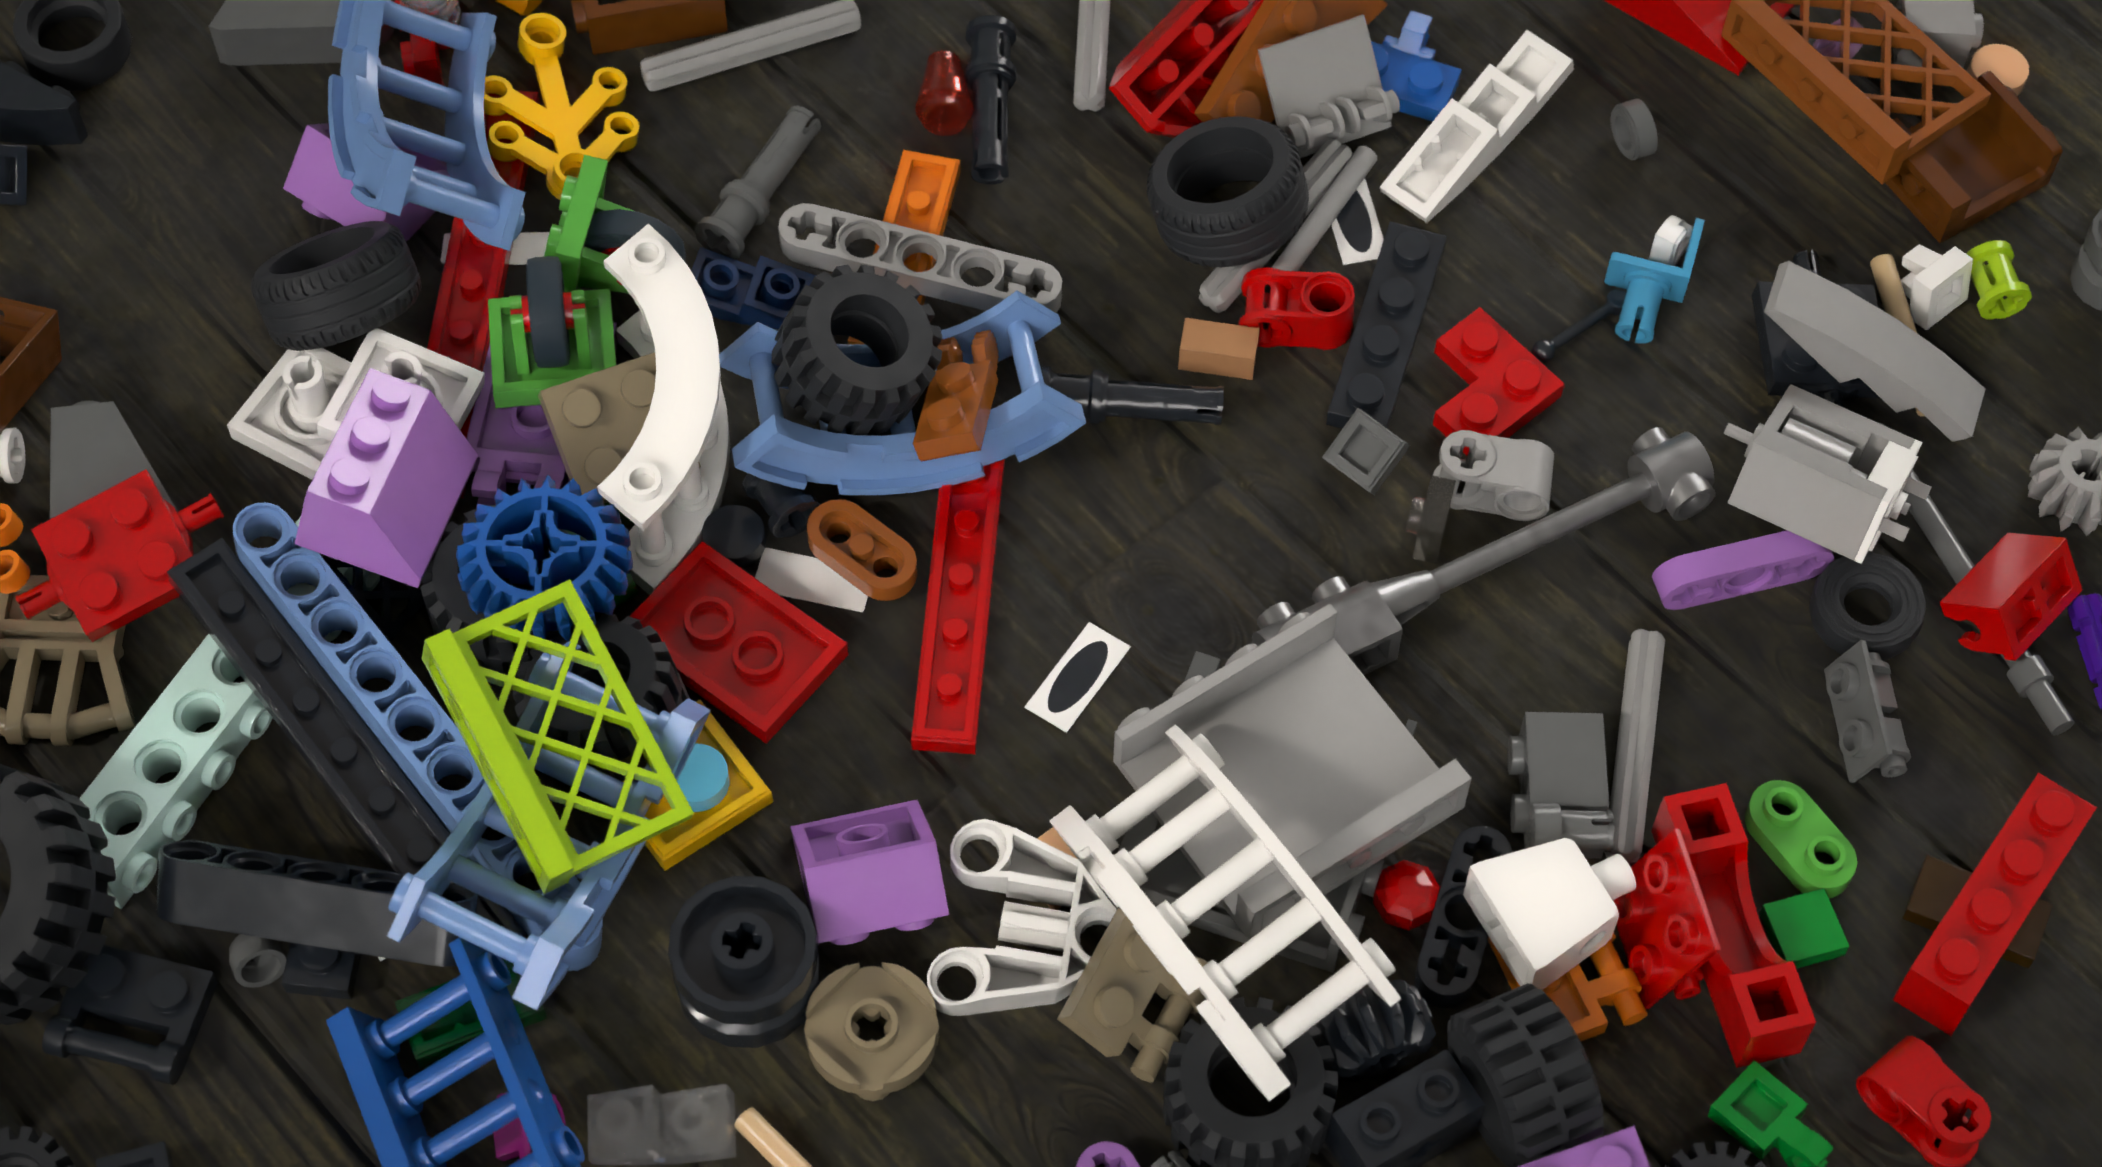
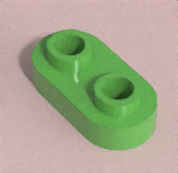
M1775 780L1759 786L1752 794L1745 811V824L1754 840L1790 882L1803 894L1824 888L1828 898H1833L1844 892L1857 868V855L1852 844L1813 799L1798 785L1788 781ZM1776 803L1785 805L1791 810L1792 814H1778L1772 805ZM1814 853H1827L1833 858L1835 863L1830 865L1823 864L1816 859Z

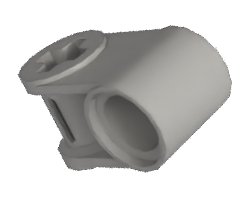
M1459 430L1451 433L1443 440L1439 452L1440 465L1435 469L1431 480L1432 492L1443 505L1453 509H1466L1502 515L1517 521L1537 520L1548 513L1554 466V452L1549 446L1531 439L1516 440L1480 434L1472 430ZM1468 446L1470 449L1467 459H1461L1464 447ZM1460 480L1465 481L1463 492L1457 493Z

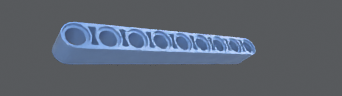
M268 502L254 503L245 507L237 514L233 523V537L237 558L444 828L451 834L485 783L458 728L318 552L295 545L298 526L290 516L279 506ZM264 536H270L279 540L275 545L268 548H257L250 545L253 540ZM298 583H308L316 587L312 593L305 596H295L287 592L291 586ZM336 630H345L354 635L350 641L343 644H333L324 639L325 636ZM372 678H383L392 683L387 690L382 692H370L361 687L367 680ZM410 726H421L431 732L427 738L420 741H409L399 735ZM450 774L464 776L470 781L465 788L457 791L443 789L437 784L443 777ZM509 836L493 841L480 838L468 856L469 860L514 882L523 874L533 873L517 841ZM572 876L569 883L546 894L541 889L534 892L554 902L559 897L569 901L580 882L576 876ZM508 910L528 936L534 934L540 937L542 935L543 926ZM602 920L584 948L574 944L562 958V962L570 965L568 971L581 970L589 966L597 958L601 948Z

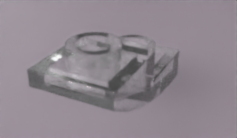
M727 1084L661 1094L653 1085L587 1095L588 1160L592 1164L665 1165L736 1157L734 1092Z

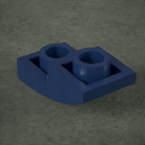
M702 247L699 248L691 269L692 274L703 291L712 317L750 326L759 322L773 329L780 328L806 285L810 286L816 276L761 255L757 266L754 267Z

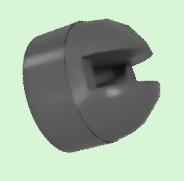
M239 934L229 948V963L234 977L240 985L251 988L265 986L277 980L284 973L287 958L279 940Z

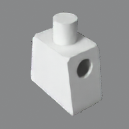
M1562 838L1471 865L1463 896L1518 984L1522 986L1530 983L1536 988L1543 990L1603 947L1612 938L1619 917L1617 906L1613 900L1635 890L1636 880L1628 862L1620 854H1615L1590 866L1575 841Z

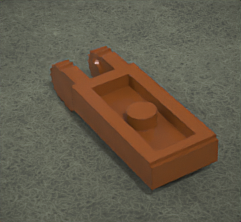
M991 330L975 333L976 335H974L971 345L973 363L971 364L963 362L962 350L955 337L942 339L939 346H937L938 349L942 350L941 362L937 370H935V376L929 383L913 440V446L920 461L981 450L999 380L996 374L997 363H999V350L996 337H994L993 332L991 333Z

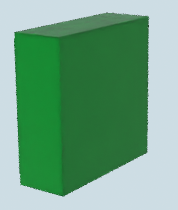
M1824 888L1763 904L1759 912L1773 949L1783 960L1793 961L1796 969L1845 956L1849 948L1847 939Z

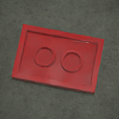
M703 541L629 616L640 620L643 628L651 626L658 632L661 641H664L684 685L766 744L848 656L847 642Z

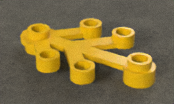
M534 13L525 17L520 24L518 49L525 60L535 66L545 107L514 90L507 79L500 76L485 77L484 113L492 116H499L505 113L510 114L552 139L556 153L525 137L522 128L510 121H500L491 126L487 145L490 155L495 159L507 162L518 158L545 174L546 185L549 191L560 200L567 175L578 178L584 155L609 161L616 152H626L633 149L638 139L639 122L629 113L614 112L605 119L603 133L586 150L581 149L578 139L581 132L605 106H617L625 99L627 78L622 71L613 67L598 69L593 75L590 87L570 107L558 58L561 57L564 51L566 28L561 20L553 15ZM609 84L616 87V89H606L601 85ZM496 93L501 95L502 97L492 98L487 94ZM622 129L627 131L628 134H618L613 130ZM509 139L514 143L504 144L499 142L498 140Z

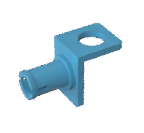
M1695 219L1682 268L1619 252L1611 254L1604 282L1611 286L1627 289L1619 322L1615 327V333L1620 338L1629 341L1634 321L1639 319L1640 325L1635 343L1651 342L1654 338V328L1662 298L1680 303L1683 302L1697 253L1704 219Z

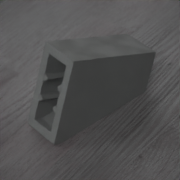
M226 0L209 25L219 61L229 66L341 63L343 49L332 46L340 0ZM385 24L381 27L379 46L391 38L394 27Z
M81 401L73 406L51 408L50 519L145 469L153 477L163 498L174 506L114 401L101 403Z

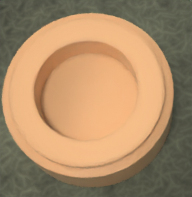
M1990 44L1981 47L1975 52L1967 72L1977 80L1978 76L1991 71L2018 96L2027 80L2029 65L2025 57L2018 50L2003 44Z

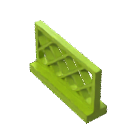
M571 580L565 581L454 633L449 628L425 639L422 660L544 894L569 883L572 876L693 817L694 812ZM562 602L575 625L568 647L530 634L537 614ZM527 619L523 632L510 628V626ZM491 635L517 643L518 646L508 675L481 667L469 645ZM580 636L590 654L576 650ZM525 647L564 659L554 690L515 678ZM571 661L599 670L606 684L599 705L561 693ZM489 683L503 687L499 701ZM510 690L549 702L539 734L510 725L503 712ZM610 695H612L620 712L606 708ZM556 705L595 717L585 749L546 737ZM602 720L630 729L637 742L630 764L591 752ZM520 742L534 746L530 760L527 758ZM541 748L580 761L570 793L542 785L534 769ZM641 754L645 757L651 771L637 767ZM587 763L626 776L616 808L576 796ZM633 779L660 787L672 810L651 820L624 812L623 808ZM550 800L565 805L561 820ZM572 808L611 820L604 843L579 855L565 830ZM618 823L634 827L614 837Z

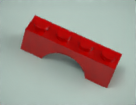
M2038 773L1911 966L1893 1000L1952 1036L2097 807Z
M1727 783L1663 797L1651 832L1656 844L1673 829H1680L1721 948L1718 953L1700 968L1702 969L1736 1068L1748 1066L1754 1060L1757 1063L1800 1054L1816 1024V1020L1794 962L1783 960L1775 952L1759 920L1749 880L1748 839Z

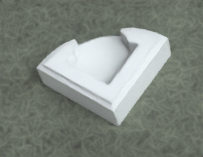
M1674 215L1668 217L1655 234L1648 260L1675 266L1688 246L1693 226Z

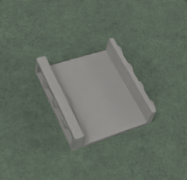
M1330 603L1311 615L1308 612L1295 615L1281 627L1276 636L1259 646L1254 643L1243 646L1227 660L1224 667L1204 678L1202 675H1197L1186 680L1175 690L1172 698L1152 710L1144 707L1131 713L1121 722L1118 730L1115 731L1113 762L1135 791H1137L1182 756L1165 732L1176 724L1191 740L1202 733L1225 763L1219 770L1268 825L1323 895H1326L1463 809L1472 779L1456 759L1438 768L1333 638L1337 611ZM1196 778L1152 813L1159 823L1164 826L1207 793L1209 789ZM1227 811L1179 849L1200 877L1204 879L1254 841V839L1236 818ZM1270 862L1222 899L1220 903L1246 938L1250 940L1302 900V898L1275 864Z

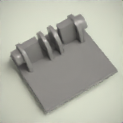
M1360 15L1258 50L1276 124L1279 129H1282L1291 138L1300 158L1316 153L1325 141L1329 139H1337L1343 144L1392 127V114L1399 112L1400 103L1393 90L1385 92L1382 88L1365 15Z

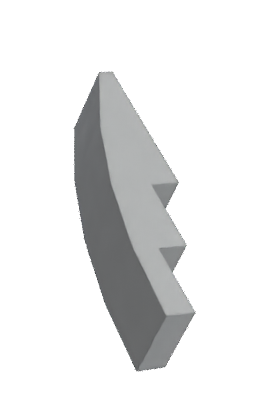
M1790 261L1779 264L1764 312L1839 383L1860 378L1896 413L1916 407L1952 442L1973 436L1985 393V388L1944 352L1901 321L1846 288Z

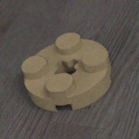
M882 962V967L867 966L860 968V963L846 965L828 975L817 986L808 1001L804 1032L810 1060L825 1080L845 1092L855 1093L864 1100H881L888 1096L890 1092L899 1091L917 1080L926 1071L935 1056L940 1035L934 998L924 982L904 967ZM881 1016L888 1021L884 1026V1034L886 1035L884 1038L878 1041L873 1039L864 1041L858 1038L860 1028L856 1022L860 1018L865 1017L873 1022Z

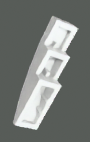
M1526 30L1496 68L1489 64L1459 102L1454 99L1448 102L1382 183L1380 191L1428 223L1457 197L1539 112L1574 70L1573 60Z

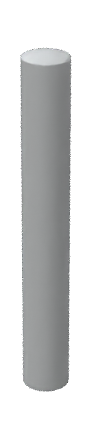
M1359 146L1271 268L1282 271H1298L1376 163L1377 155L1372 149L1366 146Z

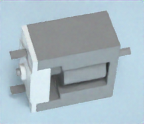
M1792 384L1784 393L1765 425L1759 423L1754 434L1731 423H1728L1724 431L1725 435L1748 445L1744 457H1746L1745 463L1728 500V504L1862 564L1868 551L1874 549L1882 533L1904 542L1909 528L1889 520L1890 517L1897 520L1900 513L1906 516L1911 506L1910 503L1906 502L1909 494L1902 491L1905 490L1926 500L1931 490V486L1909 477L1918 459L1917 454L1922 442Z

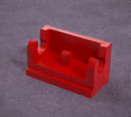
M2007 533L1940 601V605L1945 617L1957 621L1968 620L1979 628L1981 634L1969 631L1965 632L1958 639L1962 646L1972 651L2003 654L2005 660L2016 661L2083 589L2066 538Z

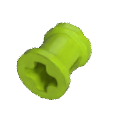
M2001 240L1985 242L1966 253L1973 258L1970 279L1973 280L1980 297L1977 308L1981 317L1986 320L2003 319L2018 313L2026 307L2032 298L2031 291L2028 285L2020 282L2011 263L2014 258V252L2008 242Z

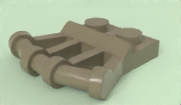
M30 575L27 583L18 591L10 594L0 592V672L9 659H17L7 710L0 707V735L6 738L7 743L26 745L31 738L51 739L54 746H72L75 739L117 727L119 732L135 728V718L119 665V660L124 655L122 643L126 625L92 642L85 635L75 613L63 602L28 620L20 609L15 596L49 580V576ZM41 660L61 661L52 713H31ZM85 662H99L109 703L76 712Z

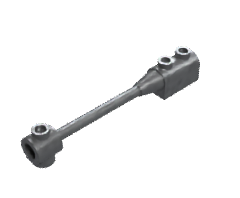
M1653 428L1642 434L1632 445V451L1635 455L1631 456L1628 460V479L1432 571L1423 570L1372 583L1363 581L1351 588L1344 577H1333L1323 582L1314 590L1312 599L1315 604L1295 613L1288 602H1280L1266 609L1257 619V624L1261 630L1253 633L1252 643L1257 646L1276 636L1281 627L1295 615L1302 612H1308L1311 615L1330 603L1337 611L1333 638L1362 674L1365 675L1397 660L1403 632L1401 625L1439 599L1440 594L1639 500L1647 509L1654 513L1667 509L1675 521L1686 520L1698 514L1711 503L1716 494L1712 487L1714 484L1712 462L1702 443L1692 433L1683 432L1669 438L1663 428Z

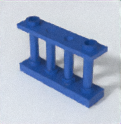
M459 937L448 945L461 975L386 1021L350 1007H346L326 1020L382 1167H446L448 1160L517 1118L521 1121L532 1152L508 1167H581L580 1163L585 1160L584 1151L578 1138L563 1124L507 989V986L511 984V975L501 957ZM471 1000L484 1033L413 1077L406 1078L396 1056L400 1052V1044ZM495 1058L508 1092L433 1138L428 1136L419 1114L423 1110V1102Z

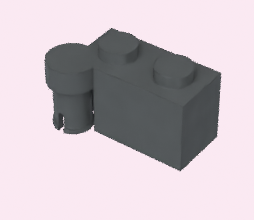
M1525 712L1519 736H1509L1508 772L1509 774L1519 775L1520 794H1512L1510 823L1512 833H1522L1523 849L1568 838L1575 841L1585 858L1601 859L1604 851H1612L1614 843V825H1609V822H1613L1614 816L1613 811L1609 809L1603 713Z

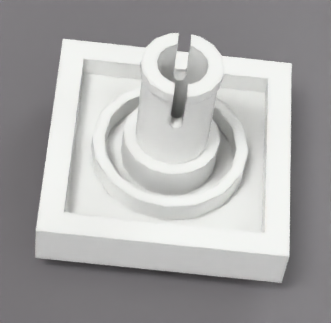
M376 328L367 333L317 424L318 436L331 442L333 441L369 368L430 389L459 430H461L485 385V373Z
M324 348L304 351L288 349L227 424L231 438L313 480L332 443L318 436L317 424L351 362Z

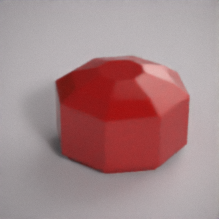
M1402 860L1382 869L1375 890L1373 904L1386 924L1411 930L1431 920L1440 886L1428 867Z

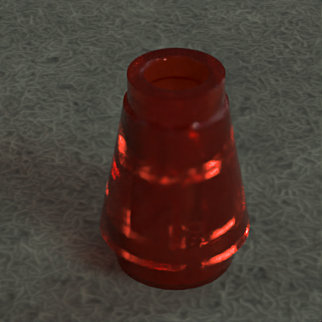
M947 50L934 52L927 59V66L915 105L916 115L922 122V125L927 131L935 135L949 136L960 132L966 126L973 113V104L961 66V59L954 52Z

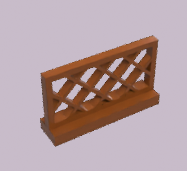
M1731 0L1721 36L1881 185L1899 174L1904 160L1988 104L1991 93L1888 0ZM1776 2L1800 5V21L1782 19L1769 6ZM1809 7L1841 10V25L1809 22ZM1851 11L1872 13L1882 22L1881 30L1851 27ZM1809 38L1839 41L1840 58L1823 56L1808 42ZM1850 43L1881 46V62L1849 59ZM1891 48L1913 50L1922 58V67L1892 64ZM1849 75L1880 78V95L1863 93L1849 80ZM1891 80L1922 83V100L1890 96ZM1932 85L1954 87L1965 99L1958 104L1932 101ZM1890 112L1922 116V128L1909 135L1890 118Z

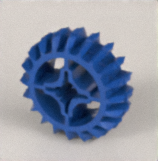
M547 475L541 488L531 489V486L521 478L518 485L519 493L510 496L497 488L496 495L494 496L495 507L477 503V510L475 511L477 523L463 524L461 534L464 544L457 546L458 550L456 551V559L460 568L458 579L461 590L468 594L469 606L475 611L476 615L484 613L485 618L568 580H571L594 625L596 624L594 612L613 615V609L616 606L614 596L626 595L628 588L626 574L631 573L633 568L632 553L629 550L631 541L628 529L624 527V524H621L618 510L614 507V504L604 506L603 497L596 488L582 495L580 485L573 478L562 489H556L555 481ZM558 529L571 531L578 535L565 534ZM580 536L585 538L587 541H581ZM550 545V558L547 559V548ZM543 560L542 573L540 574V561ZM501 578H509L510 584L526 585L527 587L531 588L532 591L522 590L513 587L508 583L504 582ZM562 602L538 613L532 630L534 636L543 639L547 638L548 631L559 630V634L569 642L572 635L571 626L574 623ZM527 619L510 626V628L523 632Z

